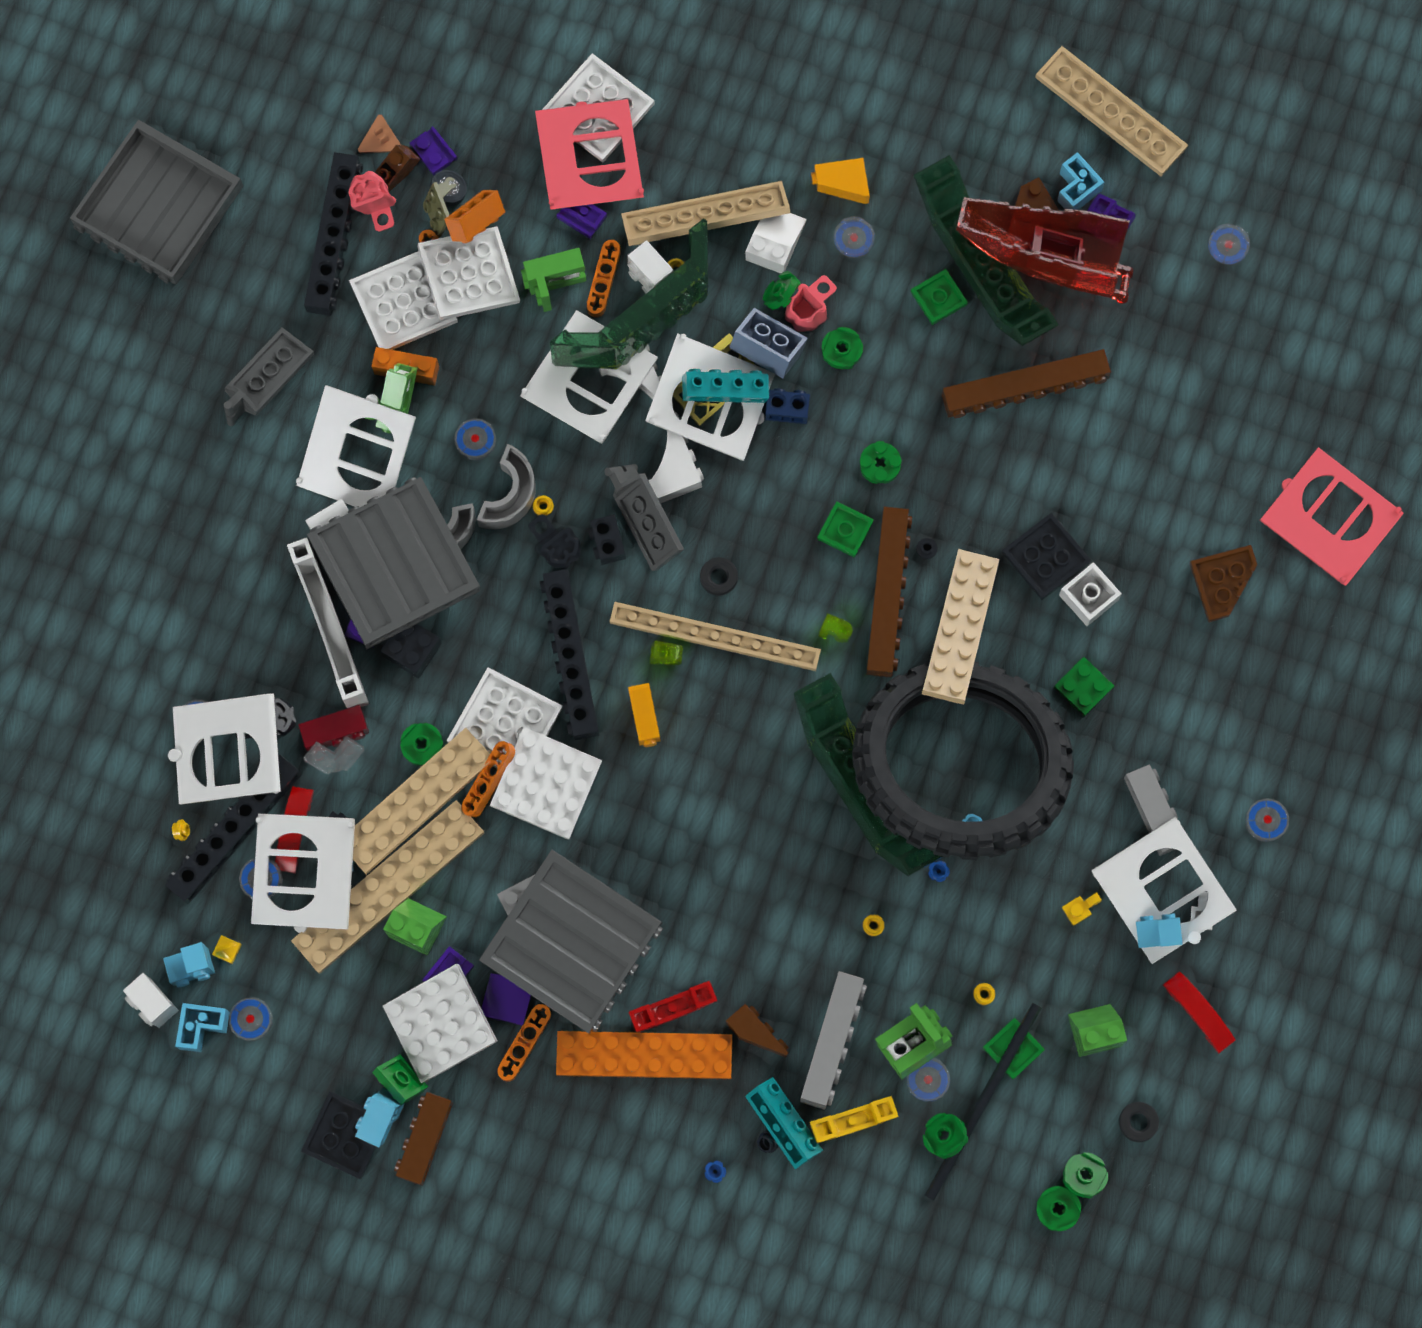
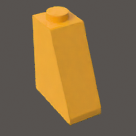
M863 158L815 164L814 172H811L812 184H816L818 192L869 204L870 195Z
M646 683L628 687L639 745H644V747L655 746L657 742H660V735L650 685Z

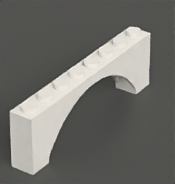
M644 339L643 341H644L647 345H645V346L643 347V349H645V350H647V351H650V348H649V345H648V343H647V340ZM601 348L596 351H593V354L595 356L609 363L602 355H600L608 348ZM628 360L617 368L628 375L631 374ZM656 362L639 387L652 400L662 377L657 376L655 372L658 369ZM598 366L601 376L610 375L617 377ZM667 431L666 450L662 462L653 478L648 480L660 503L702 488L701 480H704L700 468L696 469L694 465L696 458L692 449L688 450L686 446L688 439L670 431Z
M308 538L290 543L287 547L319 627L343 702L347 709L357 705L361 707L369 705L314 550Z

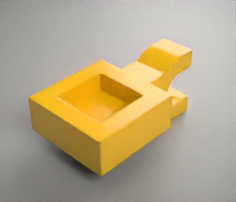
M1098 893L1093 894L1085 901L1079 896L1064 905L1062 910L1071 924L1075 926L1091 916L1092 913L1089 909L1100 903L1102 899Z

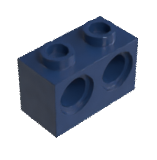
M781 388L769 390L766 420L807 424L810 394H806L805 391L801 390L785 392ZM780 401L783 405L781 407H774L772 403ZM801 403L804 407L802 409H795L793 405Z

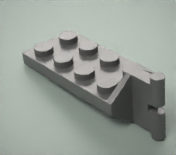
M281 328L224 388L225 392L230 396V400L224 403L227 424L229 426L235 425L236 420L244 412L257 416L311 359L314 351L284 328Z
M636 464L608 467L604 472L606 476L610 477L615 487L613 497L651 570L657 571L682 552L684 548L645 473L638 474V466Z

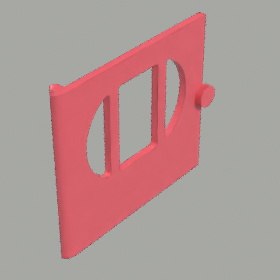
M628 99L593 104L580 101L576 103V106L535 111L550 210L644 198ZM595 118L608 120L619 128L612 131L573 135L581 123ZM614 137L622 138L625 162L577 168L573 143ZM625 170L623 177L618 182L605 187L590 185L580 177V175Z
M1318 447L1293 479L1288 478L1282 482L1284 491L1260 521L1341 584L1347 586L1404 513L1401 511V507L1394 506ZM1321 476H1333L1332 482L1312 507L1305 512L1302 496L1308 483ZM1342 482L1362 497L1363 500L1338 532L1333 535L1312 519V515L1336 485ZM1369 504L1372 510V523L1367 533L1355 540H1341L1343 534Z

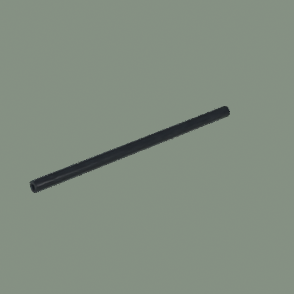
M1034 1003L1031 1004L964 1123L968 1139L1042 1008ZM963 1148L956 1155L944 1159L924 1196L933 1201L935 1200Z

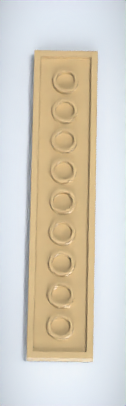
M457 800L454 801L351 889L348 929L307 927L304 933H299L291 940L292 943L315 970L321 974L390 915L393 909L411 897L480 838L484 831L471 816H467L462 812V806Z

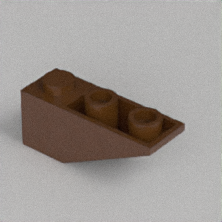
M395 145L375 173L385 181L390 192L409 175L420 161V158L407 146Z
M744 1004L726 1020L728 1027L740 1040L785 1058L789 1056L787 1044L781 1038L777 1040L772 1033L775 1032L767 1022L763 1024L759 1020L760 1014L752 1005L748 1007Z

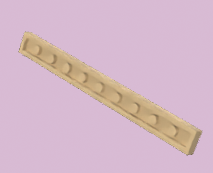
M614 602L610 618V624L812 671H816L821 649L618 602Z

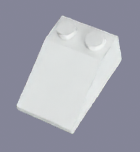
M791 213L761 219L746 249V261L778 273L785 272L807 219Z

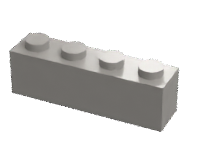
M1150 764L1125 775L1124 780L1149 833L1174 817L1178 819L1174 808H1170L1167 800L1169 798L1164 788L1161 789L1158 783L1160 778L1156 769H1152ZM1162 848L1158 849L1157 852L1161 856L1176 849Z

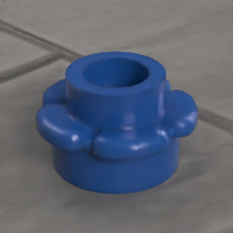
M933 862L929 866L930 871L928 874L932 880L942 882L949 876L950 870L945 862Z
M720 1161L709 1162L705 1167V1177L709 1181L712 1180L714 1183H718L726 1176V1168L723 1167Z

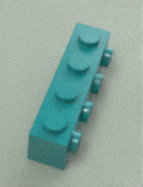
M689 369L682 376L683 401L765 403L769 399V374H762V371L759 370L750 371V373H742L741 370H730L729 373H724L719 369H712L709 372H701V369Z
M773 1077L758 1085L745 1096L794 1169L804 1165L823 1151Z

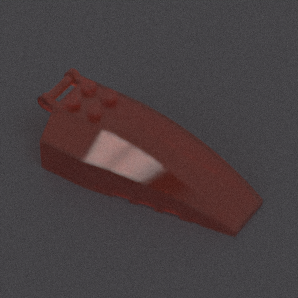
M964 197L956 230L989 256L1021 273L1050 284L1116 299L1120 304L1127 303L1129 294L1127 292L1134 270L1130 266L1119 264L1130 220L1091 211L1074 209L1055 211L1047 206H1044L1043 209L1030 208L1029 204H1023L1022 207L1010 206L1009 202H994L992 200ZM1035 226L1082 238L1083 248H1086L1083 257V267L1072 263L1067 264L1058 258L1051 260L1041 256V252L1034 251V253L1029 252V244ZM1043 248L1040 249V251L1072 260V256L1046 250ZM1119 275L1122 277L1120 290L1115 289Z

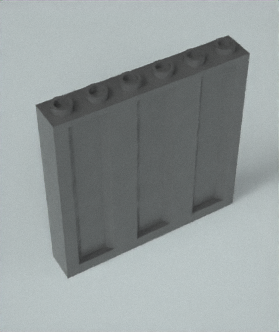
M138 120L70 219L74 224L73 228L82 234L86 232L91 235L90 238L95 242L107 244L108 249L112 252L124 254V257L129 262L141 264L145 271L158 274V277L165 283L172 282L177 285L244 186L239 177Z
M413 477L407 480L405 485L399 488L393 487L386 491V495L380 498L378 496L373 497L367 501L366 505L353 507L348 511V514L342 517L336 516L330 519L328 524L324 526L318 525L307 534L314 551L366 649L481 591L477 579L421 477L417 479Z
M551 850L479 961L587 1033L596 1032L603 1022L600 1018L604 1012L609 1013L615 1002L612 1000L616 994L621 995L627 986V983H625L629 975L633 976L639 967L637 964L641 956L645 958L650 951L651 946L649 944L653 938L657 939L664 928L661 927L663 922L556 851Z

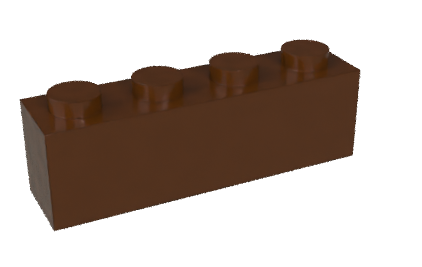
M429 1092L425 1096H421L418 1103V1108L420 1109L418 1117L414 1116L410 1125L412 1130L411 1136L405 1139L402 1150L405 1151L403 1158L398 1159L394 1169L397 1172L396 1176L398 1178L421 1186L424 1185L453 1106L451 1100Z

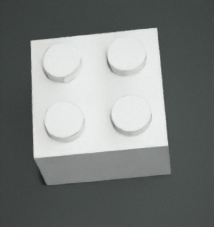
M647 240L628 255V273L634 281L638 280L643 285L642 289L648 296L652 295L656 300L675 285L674 270Z
M1093 562L1061 589L1059 596L1083 623L1088 626L1120 599L1122 593Z
M144 973L123 990L127 995L124 999L132 1008L134 1007L136 1010L139 1009L141 1011L138 1015L150 1026L155 1025L160 1028L179 1011L152 979Z

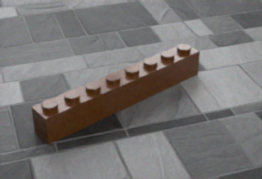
M1102 349L945 387L942 390V398L948 418L953 416L954 418H961L966 413H981L990 407L998 409L1011 402L1019 404L1032 397L1040 399L1052 392L1060 394L1073 387L1081 389L1090 383L1101 384L1109 379L1111 370L1105 350Z
M883 508L866 675L892 677L893 671H897L898 659L894 658L895 650L899 651L900 638H896L897 630H901L902 618L898 617L899 610H903L904 597H900L901 589L905 590L906 577H902L903 569H907L908 557L904 556L905 549H909L910 536H906L907 529H911L912 516H908L909 509Z

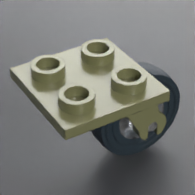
M443 170L433 176L429 192L423 202L424 211L428 213L431 229L435 231L438 238L442 236L447 226L444 220L449 216L447 207H453L461 203L467 191L466 182L462 176L451 170Z

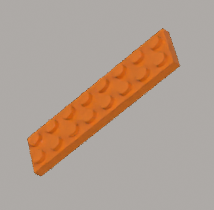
M557 1031L556 1076L731 1079L732 1034Z

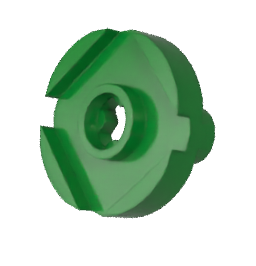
M790 271L779 274L778 277L780 279L776 283L772 281L766 288L763 300L765 301L764 305L769 309L775 310L781 306L785 308L790 304L792 294L800 285V281Z
M840 327L837 330L828 332L822 341L823 359L830 366L837 369L853 368L863 354V343L857 332L846 327ZM845 344L848 350L841 353L836 347Z
M877 441L863 450L859 464L862 475L869 482L886 484L898 476L902 460L894 446L883 441ZM877 459H880V460H881V459H884V460H885L884 464H885L886 466H885V467H882V466L876 467V464H877V461H876V460H877Z
M429 723L410 725L405 729L400 740L401 751L405 759L419 766H423L444 746L440 732ZM418 740H427L426 748H417Z
M946 1113L936 1114L925 1126L927 1128L925 1135L923 1134L925 1147L929 1152L942 1159L956 1155L968 1142L965 1124L955 1115ZM943 1131H946L947 1133L949 1132V1136L946 1140H941V1137L943 1136Z
M1088 1152L1074 1155L1064 1166L1063 1184L1079 1197L1093 1198L1106 1186L1108 1172L1106 1173L1105 1164L1098 1156ZM1087 1170L1089 1172L1088 1176L1091 1179H1083L1080 1172Z
M1054 1186L1041 1194L1037 1200L1036 1213L1043 1226L1051 1231L1060 1232L1068 1230L1076 1224L1081 1213V1204L1077 1195L1073 1194L1069 1189ZM1058 1202L1059 1205L1064 1206L1065 1209L1062 1210V1215L1053 1212L1052 1209L1055 1208L1054 1203Z

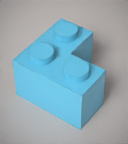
M1078 152L1062 164L1060 175L1069 185L1059 192L1057 201L1071 216L1097 196L1098 193L1102 192L1104 181Z
M1175 913L1163 914L1162 919L1153 920V916H1142L1140 921H1136L1139 948L1183 945L1180 917H1175Z
M202 942L180 948L181 953L163 958L169 982L178 988L189 985V981L198 979V981L211 978V974L215 973L209 948Z
M183 1003L175 1047L180 1050L201 1052L205 1031L227 1033L230 1012L225 1008Z
M382 1088L377 1093L374 1092L372 1097L369 1096L365 1102L364 1109H366L364 1117L361 1116L357 1121L355 1128L358 1131L355 1137L377 1147L383 1145L392 1124L399 1118L404 1104L400 1105L385 1088Z

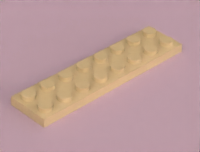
M1063 46L1058 49L1035 76L1036 79L1161 177L1188 147L1187 143Z
M778 181L621 213L628 245L632 246L642 244L646 240L648 242L789 214L790 206L783 183Z
M958 549L922 691L923 695L964 705L999 559Z
M467 728L463 729L355 825L353 861L365 874L369 873L487 766L485 762L490 753Z

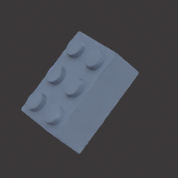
M753 308L735 331L729 348L777 376L784 378L802 355L808 338L758 309Z

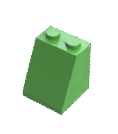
M407 898L393 909L383 930L389 938L428 956L447 916Z
M1111 1004L1068 1014L1079 1057L1119 1048L1127 1042L1122 1019Z

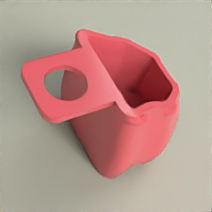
M373 171L356 175L348 191L351 207L363 214H371L375 230L378 232L393 227L394 219L390 207L396 203V199L389 193L385 181ZM381 214H386L389 218L388 223L383 226L379 225L378 217Z
M825 275L821 276L809 287L806 284H800L798 292L795 296L791 297L792 300L786 307L785 320L791 323L798 332L815 330L827 320V308L824 301L836 291V285ZM823 282L827 283L830 287V290L824 294L820 293L817 289L818 285Z

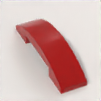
M293 786L284 815L307 816L308 811H310L314 790ZM289 833L281 836L278 840L277 849L300 850L303 835ZM276 856V870L296 874L299 857Z
M1180 971L1163 984L1173 999L1180 1003L1206 1035L1205 1038L1218 1054L1236 1040L1214 1008Z
M709 980L691 987L687 991L650 1005L647 1004L628 1013L637 1033L678 1019L711 1005L718 1000Z

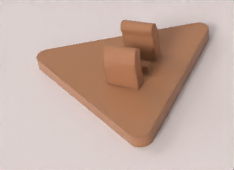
M378 115L358 148L359 153L391 152L395 145H401L382 115Z

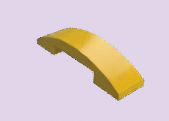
M892 1096L839 1114L811 1121L810 1125L816 1143H821L884 1123L899 1116Z

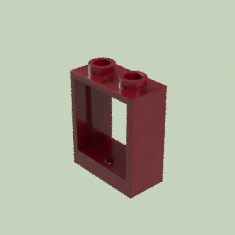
M1035 226L1029 244L1026 267L1074 280L1077 272L1081 273L1084 264L1083 257L1086 248H1083V239ZM1043 248L1046 250L1072 256V260L1040 251V249Z

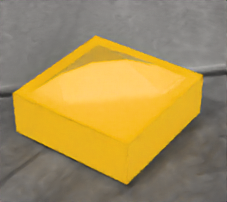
M221 935L212 955L233 964L242 944Z

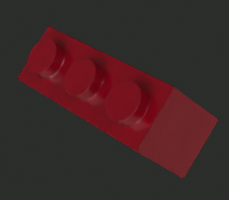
M360 705L298 724L308 753L322 752L325 750V747L331 745L333 747L345 744L346 740H360L365 737V734L369 733Z

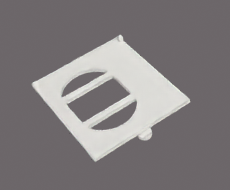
M576 310L526 388L522 389L520 396L602 444L658 357L642 348L628 359L631 368L630 375L615 369L611 364L590 352L600 348H609L610 346H640L622 337L624 336L622 331L616 329L612 331ZM584 359H588L627 382L613 404H609L570 381ZM566 388L573 390L607 411L598 415H587L577 411L567 399Z
M677 333L645 421L744 461L755 428L764 421V414L762 413L764 403L741 402L743 406L741 425L734 433L721 437L720 434L732 402L724 403L714 433L710 434L687 424L695 401H687L681 420L677 418L672 407L674 390L682 382V376L689 369H701V372L719 369L724 373H729L730 370H741L742 373L759 370L762 371V374H769V389L775 374L690 339L685 334L680 335Z
M326 385L300 475L296 479V486L335 500L342 499L344 503L354 507H362L367 504L369 499L376 496L380 498L386 495V491L396 487L416 417L378 404V397L374 394H370L364 399ZM365 417L377 419L389 428L394 442L351 427L350 424L357 419ZM347 433L392 449L385 475L340 459ZM338 467L381 481L382 484L372 490L355 489L344 481Z
M274 694L173 707L175 749L169 751L168 758L170 761L176 762L180 805L281 792ZM237 733L240 783L215 787L212 737ZM245 733L254 738L260 750L258 770L249 781ZM203 739L207 776L206 787L197 780L192 769L194 750Z
M258 814L256 818L258 825L251 924L294 926L295 931L298 933H304L307 927L348 929L355 819ZM299 833L311 839L316 845L317 851L272 849L271 846L283 835ZM269 857L317 858L316 888L269 886ZM268 893L314 895V899L302 909L288 911L276 906L269 898Z
M1176 817L1091 870L1093 876L1097 879L1137 942L1136 921H1140V917L1153 916V920L1162 919L1163 914L1172 913L1205 891L1208 892V901L1203 912L1195 919L1181 923L1183 944L1188 941L1192 944L1199 943L1201 940L1200 933L1237 911ZM1162 848H1173L1182 852L1180 856L1144 879H1139L1140 867L1150 853ZM1187 859L1202 880L1203 885L1163 911H1159L1144 889V886ZM1182 945L1142 948L1151 964Z

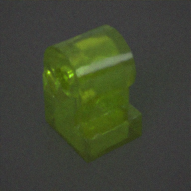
M827 613L818 637L827 639L829 634L836 641L844 643L851 638L853 628L849 622Z
M654 641L651 645L650 664L681 665L683 646Z

